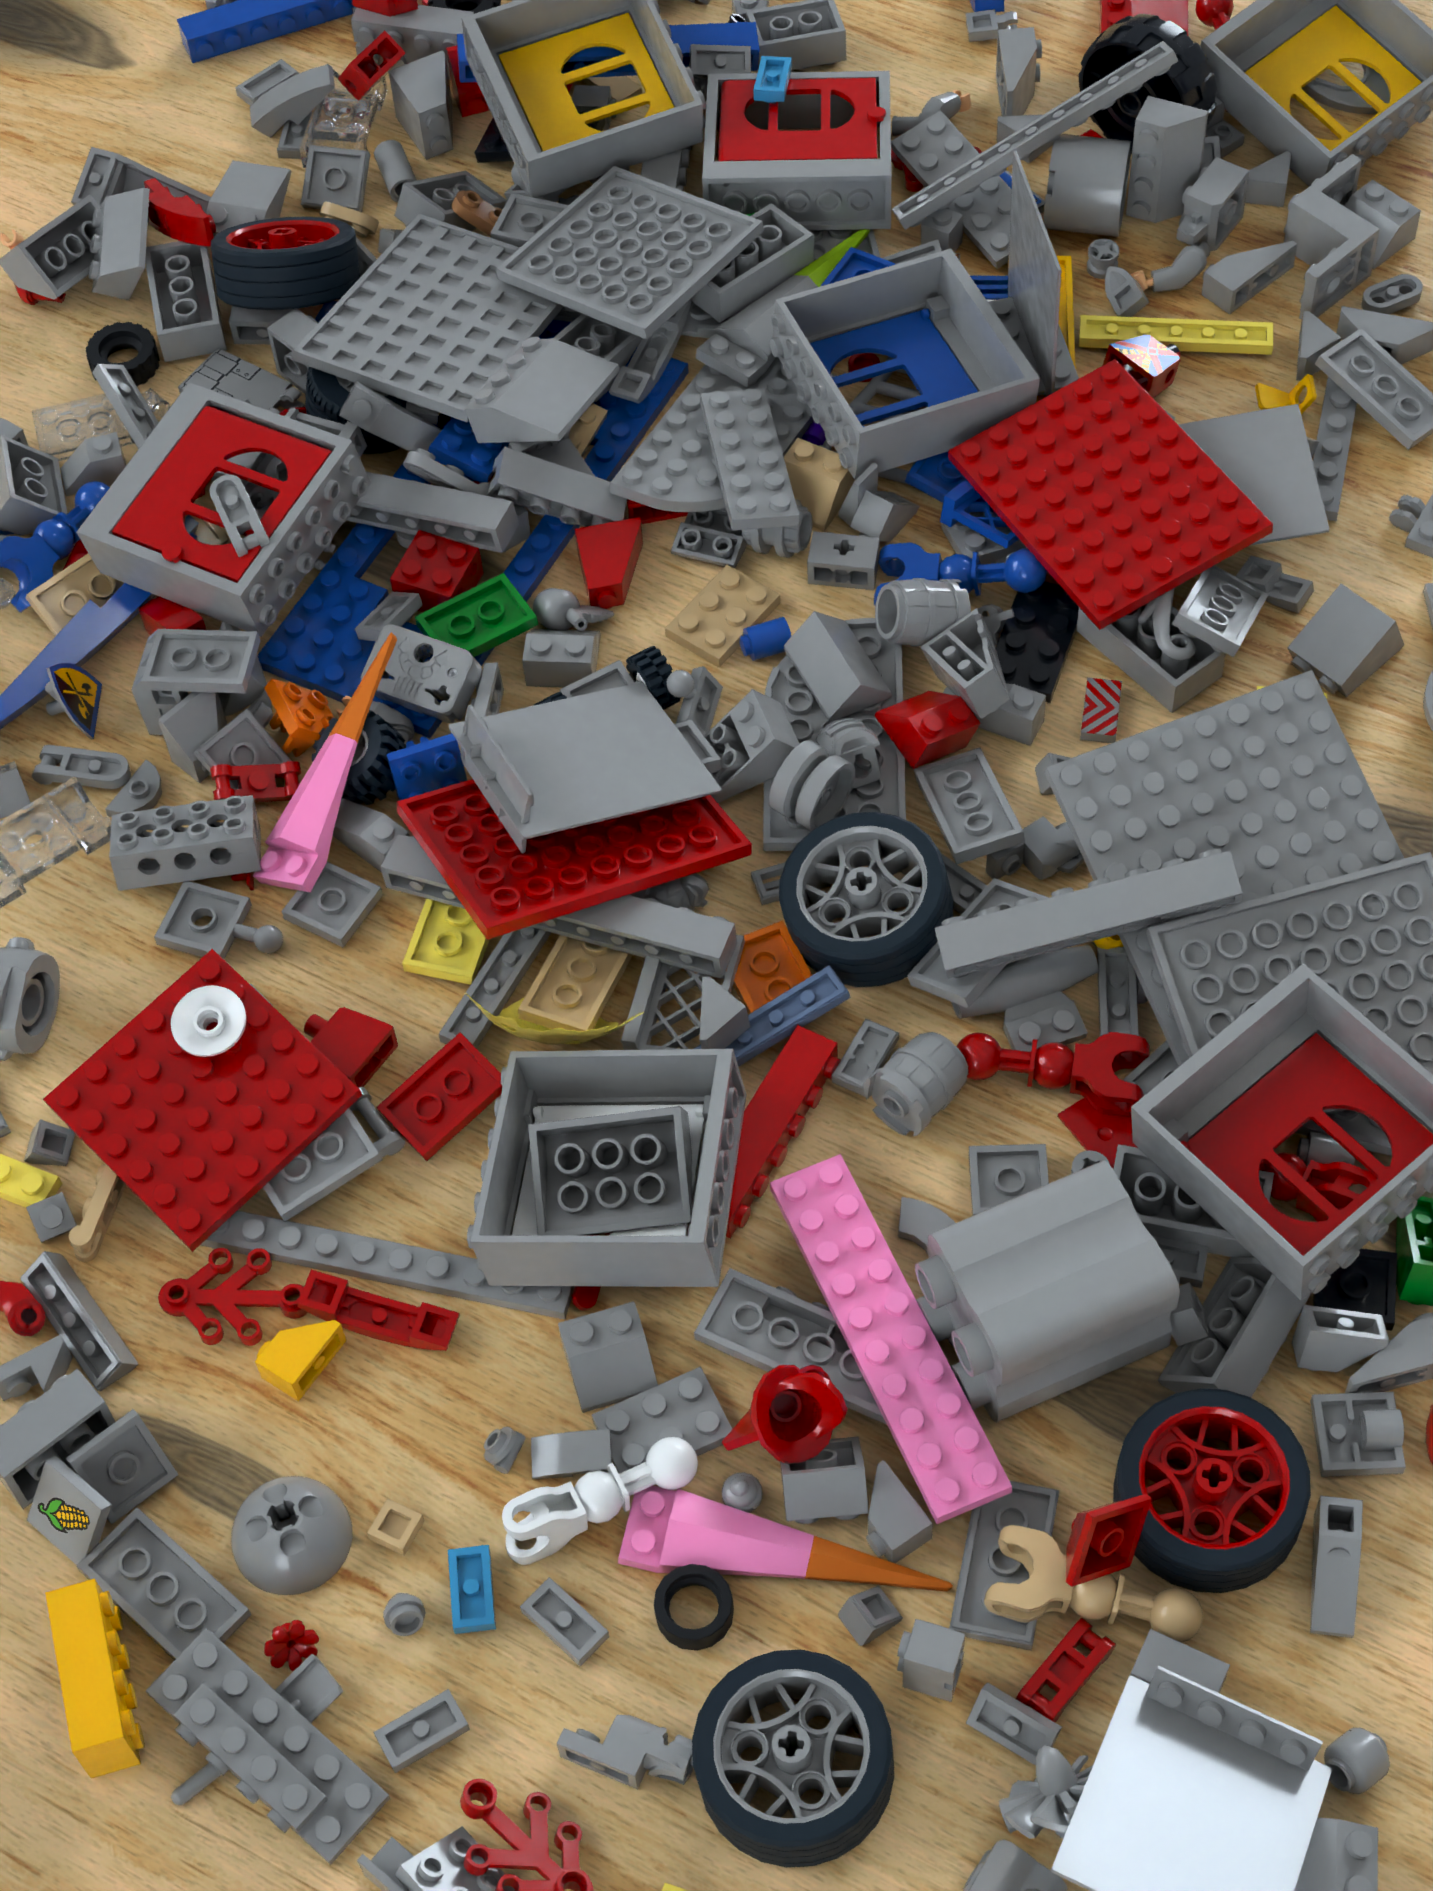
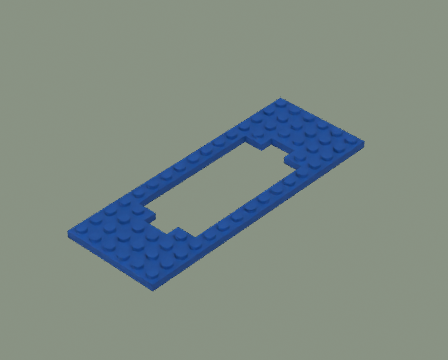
M552 320L539 338H554L571 322ZM633 355L631 356V358L629 359V361H628V363L626 364L625 367L628 366V364L630 363V361H631ZM671 358L652 391L640 403L610 395L609 391L597 402H593L608 410L607 417L590 444L594 447L584 459L595 477L610 482L613 480L689 373L688 363ZM440 413L437 425L435 426L443 429L452 417ZM403 463L393 475L396 478L431 484L407 470ZM547 514L538 523L503 572L526 602L574 536V529L579 528L581 525L565 524L559 518ZM361 523L356 524L259 652L258 658L262 670L310 690H317L323 695L342 702L345 696H353L362 681L363 669L375 645V641L359 640L355 628L389 595L388 589L360 578L395 533L394 530ZM406 622L401 626L423 634L415 624ZM494 648L474 658L482 666ZM433 655L428 656L424 662L429 661ZM376 696L373 698V701L384 703L411 720L415 733L427 738H431L442 723L438 718L418 713L388 700L379 699Z

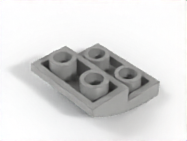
M726 508L705 512H688L685 523H680L671 554L721 566L727 564L735 569L746 549L747 542L744 540L742 530H731Z

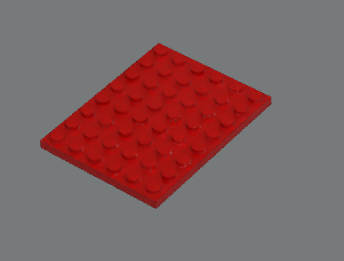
M1116 359L948 450V457L952 464L1027 549L1034 554L1042 566L1099 630L1273 532V523Z
M473 779L397 801L398 815L487 940L752 854V843L711 795L527 839L525 853H521Z

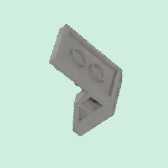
M157 629L147 639L131 689L149 735H163L158 719L188 696V692L246 693L261 641L258 631Z

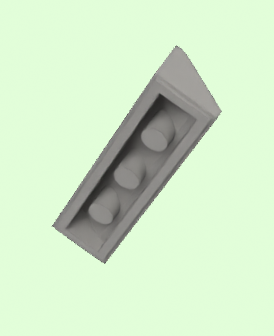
M44 1251L20 1279L33 1297L42 1305L46 1317L57 1333L62 1336L66 1346L97 1391H102L131 1372L138 1365V1362L64 1256Z

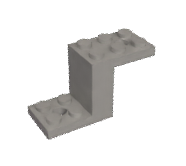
M1351 154L1342 162H1337L1328 173L1321 178H1316L1302 193L1294 195L1288 204L1289 212L1287 224L1284 228V242H1296L1295 256L1310 265L1304 276V292L1300 299L1301 309L1299 318L1301 320L1303 311H1310L1318 318L1371 276L1380 229L1344 207L1351 195L1356 192L1362 159L1354 154Z

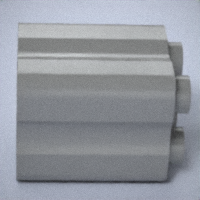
M1105 1160L929 1234L927 1248L929 1258L915 1264L917 1280L924 1296L916 1299L936 1340L940 1342L948 1339L955 1349L960 1362L950 1367L972 1409L974 1410L984 1405L987 1413L996 1423L1165 1349L1170 1345L1172 1335L1170 1314L1171 1311L1177 1309L1180 1296L1176 1275L1155 1238L1148 1232L1140 1220L1127 1191L1115 1171Z

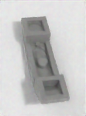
M691 300L683 305L647 340L642 338L628 366L621 367L609 390L610 395L640 403L647 397L663 374L677 346L688 316Z

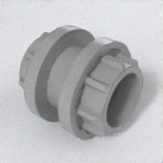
M795 499L799 512V526L742 530L744 540L757 553L767 554L771 546H774L778 556L790 558L794 553H799L800 550L803 551L810 541L812 515L808 508L803 507L801 502Z

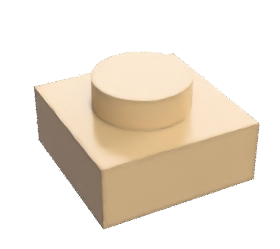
M387 1498L367 1535L370 1540L405 1556L423 1525L424 1518L422 1514Z

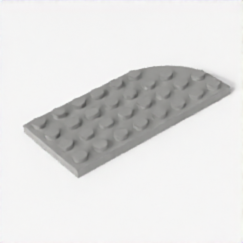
M775 357L767 371L749 387L738 383L705 364L610 482V493L664 511L705 512L726 508L700 405L701 393L765 389L783 457L795 440L803 437L812 423L811 409L806 401L800 399L793 380L786 377L783 364L778 357Z

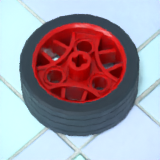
M283 217L258 220L227 228L211 240L217 296L223 302L235 307L258 310H284L321 305L341 299L360 278L355 229L346 222L323 217Z
M1200 1388L1176 1393L1155 1403L1136 1420L1124 1439L1118 1459L1113 1485V1502L1143 1494H1148L1152 1498L1151 1502L1168 1495L1177 1511L1158 1515L1153 1505L1150 1504L1134 1555L1149 1571L1170 1584L1195 1592L1224 1593L1247 1588L1267 1578L1286 1560L1298 1539L1311 1496L1310 1470L1304 1450L1291 1428L1271 1409L1251 1397L1235 1392ZM1204 1438H1216L1228 1442L1229 1450H1217L1203 1446ZM1171 1459H1180L1186 1463L1187 1468L1175 1470L1167 1462ZM1244 1471L1252 1472L1259 1478V1481L1256 1483L1246 1482L1240 1477L1239 1473ZM1145 1476L1154 1481L1155 1484L1146 1488ZM1275 1500L1276 1512L1265 1501ZM1249 1509L1266 1525L1258 1533L1237 1521ZM1200 1523H1207L1215 1529L1216 1533L1205 1536L1199 1533L1195 1526ZM1175 1528H1180V1529H1181V1533L1179 1534L1178 1532L1174 1531L1173 1529H1175ZM1229 1537L1238 1542L1229 1544Z

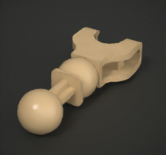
M1008 1525L1000 1531L998 1544L1003 1555L1022 1563L1029 1573V1579L1020 1584L997 1582L990 1586L986 1591L984 1604L990 1612L996 1615L1027 1623L1039 1619L1050 1611L1066 1614L1070 1605L1077 1615L1086 1620H1100L1109 1616L1107 1624L1113 1625L1117 1613L1149 1621L1154 1631L1181 1643L1193 1638L1201 1628L1203 1622L1201 1604L1192 1593L1185 1589L1168 1588L1159 1592L1156 1596H1151L1123 1588L1124 1574H1120L1117 1581L1112 1574H1108L1071 1587L1066 1583V1556L1061 1553L1058 1544L1048 1533L1017 1525Z

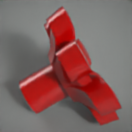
M293 1620L291 1623L275 1627L272 1630L273 1639L267 1641L264 1646V1654L268 1657L271 1656L270 1663L273 1667L280 1668L287 1661L289 1669L294 1671L303 1663L302 1657L307 1659L311 1654L317 1655L318 1650L314 1644L319 1642V1637L313 1629L305 1630L302 1621Z

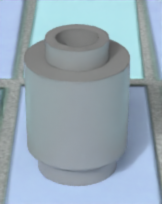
M1310 1131L1307 1139L1300 1138L1297 1156L1304 1160L1307 1167L1310 1160L1322 1164L1346 1162L1354 1165L1355 1158L1330 1135Z

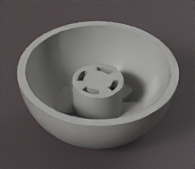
M302 1476L276 1478L255 1489L240 1506L231 1532L232 1552L240 1572L257 1588L278 1595L301 1594L326 1583L343 1565L352 1543V1522L343 1501L325 1484Z

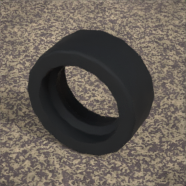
M689 1564L675 1568L662 1579L655 1592L654 1611L659 1630L670 1643L681 1649L698 1651L712 1647L725 1637L732 1625L734 1605L729 1584L719 1572L704 1565ZM692 1585L710 1589L717 1597L719 1604L718 1614L714 1621L706 1627L699 1629L680 1627L671 1618L669 1611L670 1601L674 1594L680 1589Z

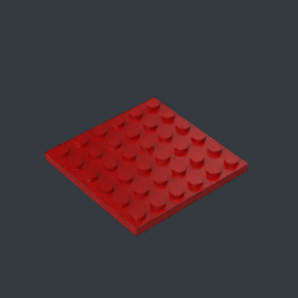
M211 949L43 1100L193 1252L363 1094L346 1075L217 952ZM210 985L225 987L240 998L246 1010V1026L241 1038L229 1050L215 1056L200 1057L186 1052L177 1044L172 1035L171 1017L174 1008L187 993L194 989ZM212 1022L208 1024L206 1030L214 1029L218 1023Z

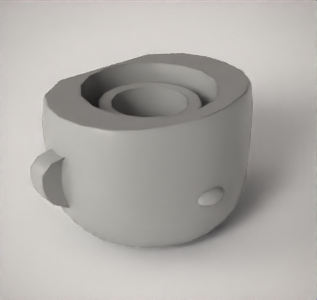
M14 937L8 941L6 947L0 948V1060L2 1061L9 1059L13 1053H35L43 1046L54 1022L59 1001L60 973L56 960L47 953L35 950L34 943L30 939Z

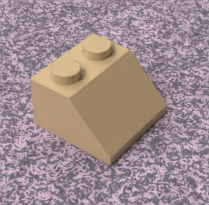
M797 438L784 456L795 499L799 500L802 506L807 507L811 513L812 526L825 531L839 512L855 479L848 468L844 469L841 465L838 453Z

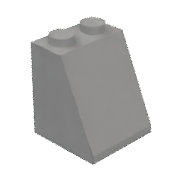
M443 50L388 71L396 118L424 158L428 160L453 150L452 97L446 57Z
M1340 584L1287 648L1293 658L1291 663L1302 673L1313 670L1314 675L1320 678L1318 683L1332 694L1338 691L1347 697L1404 646V642L1395 620L1343 584Z

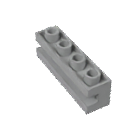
M504 447L494 460L492 471L496 472L489 484L487 494L489 496L513 501V504L526 507L534 514H547L559 518L561 522L569 525L578 524L587 527L623 520L627 499L610 493V481Z

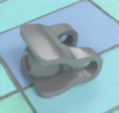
M1000 1840L982 1856L979 1864H977L968 1878L963 1891H1067V1885L1061 1877L1038 1863L1024 1850L1010 1841Z

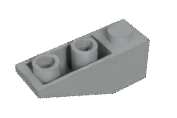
M1320 1496L1314 1513L1310 1633L1347 1638L1354 1637L1362 1544L1363 1500Z

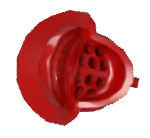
M779 1365L762 1376L753 1393V1400L749 1411L724 1438L722 1444L727 1451L759 1440L760 1444L776 1460L786 1464L802 1463L816 1457L829 1444L833 1429L845 1419L848 1409L843 1395L821 1367L808 1365L799 1369L795 1365Z

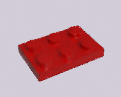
M460 1032L376 1108L427 1162L501 1095V1073Z

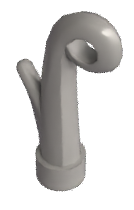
M1173 588L1147 603L1138 617V622L1144 624L1152 615L1154 635L1158 647L1172 660L1185 661L1195 654L1196 646L1193 640L1186 635L1175 634L1170 636V620L1175 590Z

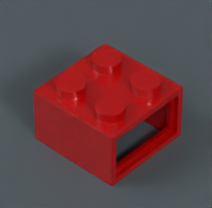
M418 530L390 577L392 591L419 593L423 605L417 611L425 612L477 586L484 574L480 550L474 546Z

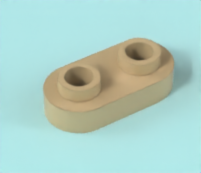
M324 202L319 213L324 218L346 222L355 229L356 235L367 238L368 234H375L379 224L377 219L365 213L331 202Z

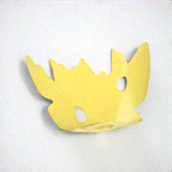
M466 994L484 1015L498 1027L519 1038L551 1045L579 1044L606 1036L644 1013L636 1014L619 1026L618 1022H607L599 1017L594 1028L591 1030L551 1029L519 1019L518 1008L524 998L503 1009L500 1015L494 1016Z

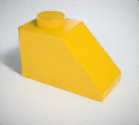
M336 1320L279 1331L272 1341H266L258 1351L255 1363L261 1378L299 1402L347 1341L342 1325Z

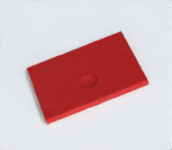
M1085 1097L1058 1113L1057 1117L1084 1149L1103 1154L1113 1169L1118 1144L1138 1148L1133 1144L1131 1116L1100 1113L1090 1105Z

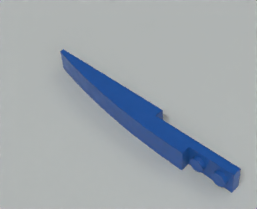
M187 515L185 518L186 530L190 536L197 540L198 536L195 535L199 522L192 516ZM124 583L101 608L90 599L0 695V729L48 694L45 691V686L50 681L46 668L58 663H71L81 667L139 613V607L152 600L156 595Z

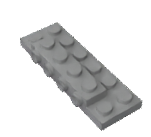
M729 1268L694 1332L695 1340L767 1372L779 1365H795L799 1369L808 1365L819 1366L829 1375L831 1382L843 1395L848 1408L886 1424L829 1307L819 1302H812L811 1304L798 1298L794 1292L785 1287H772Z
M207 1628L189 1644L146 1690L147 1694L179 1723L175 1731L190 1746L194 1747L198 1742L210 1752L205 1759L220 1774L224 1776L228 1770L240 1780L235 1787L251 1803L255 1804L259 1799L271 1809L266 1816L282 1832L286 1833L289 1828L294 1830L330 1865L390 1799L388 1793Z

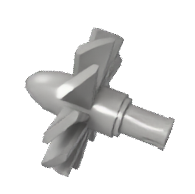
M1049 1745L1041 1747L1036 1758V1778L1034 1782L1018 1780L1012 1785L1009 1797L999 1801L1000 1811L1008 1831L1012 1833L1018 1830L1021 1834L1031 1839L1035 1838L1044 1827L1054 1830L1060 1838H1064L1092 1769V1766L1080 1772L1083 1765L1087 1762L1088 1756H1079L1070 1765L1058 1749Z

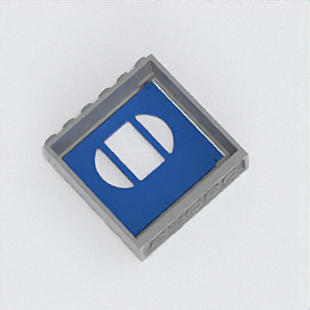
M952 249L775 300V310L771 316L773 326V338L770 339L771 352L774 357L780 359L786 377L793 380L800 399L806 401L810 407L813 420L817 424L820 423L825 431L828 444L835 447L839 454L841 465L844 469L848 468L855 480L874 462L878 465V473L947 452L960 443L1034 404L1037 400L1040 377ZM877 353L893 358L892 360L839 376H830L833 368L840 361L855 354ZM904 369L921 394L855 415L839 388ZM927 407V408L920 409V410H917V411H914V412H911V413H907V414H904V415H901V416H898V417H894V418H891V419H888V420H884V421H881V422H878V423H875V424H871V425H868V426H863V425H865V424L872 423V422H875V421H878V420H881V419H885V418H888V417H891V416H895V415H898V414H901V413H904V412H908V411H911V410H914V409H917V408Z

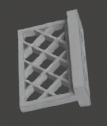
M736 935L737 945L729 961L727 971L723 975L724 981L721 986L730 994L745 944V939L742 935ZM646 956L627 1020L638 1013H644L625 1025L621 1038L623 1049H688L684 1043L700 1034V1021L693 1012L701 1008V997L687 1005L680 994L696 985L702 992V977L710 975L695 974L694 971L684 969L691 978L673 987L669 982V977L682 968L662 963L658 958ZM675 998L681 1009L664 1018L660 1012V1007ZM688 1016L695 1026L678 1036L671 1025ZM664 1029L673 1039L662 1046L650 1045L652 1036Z

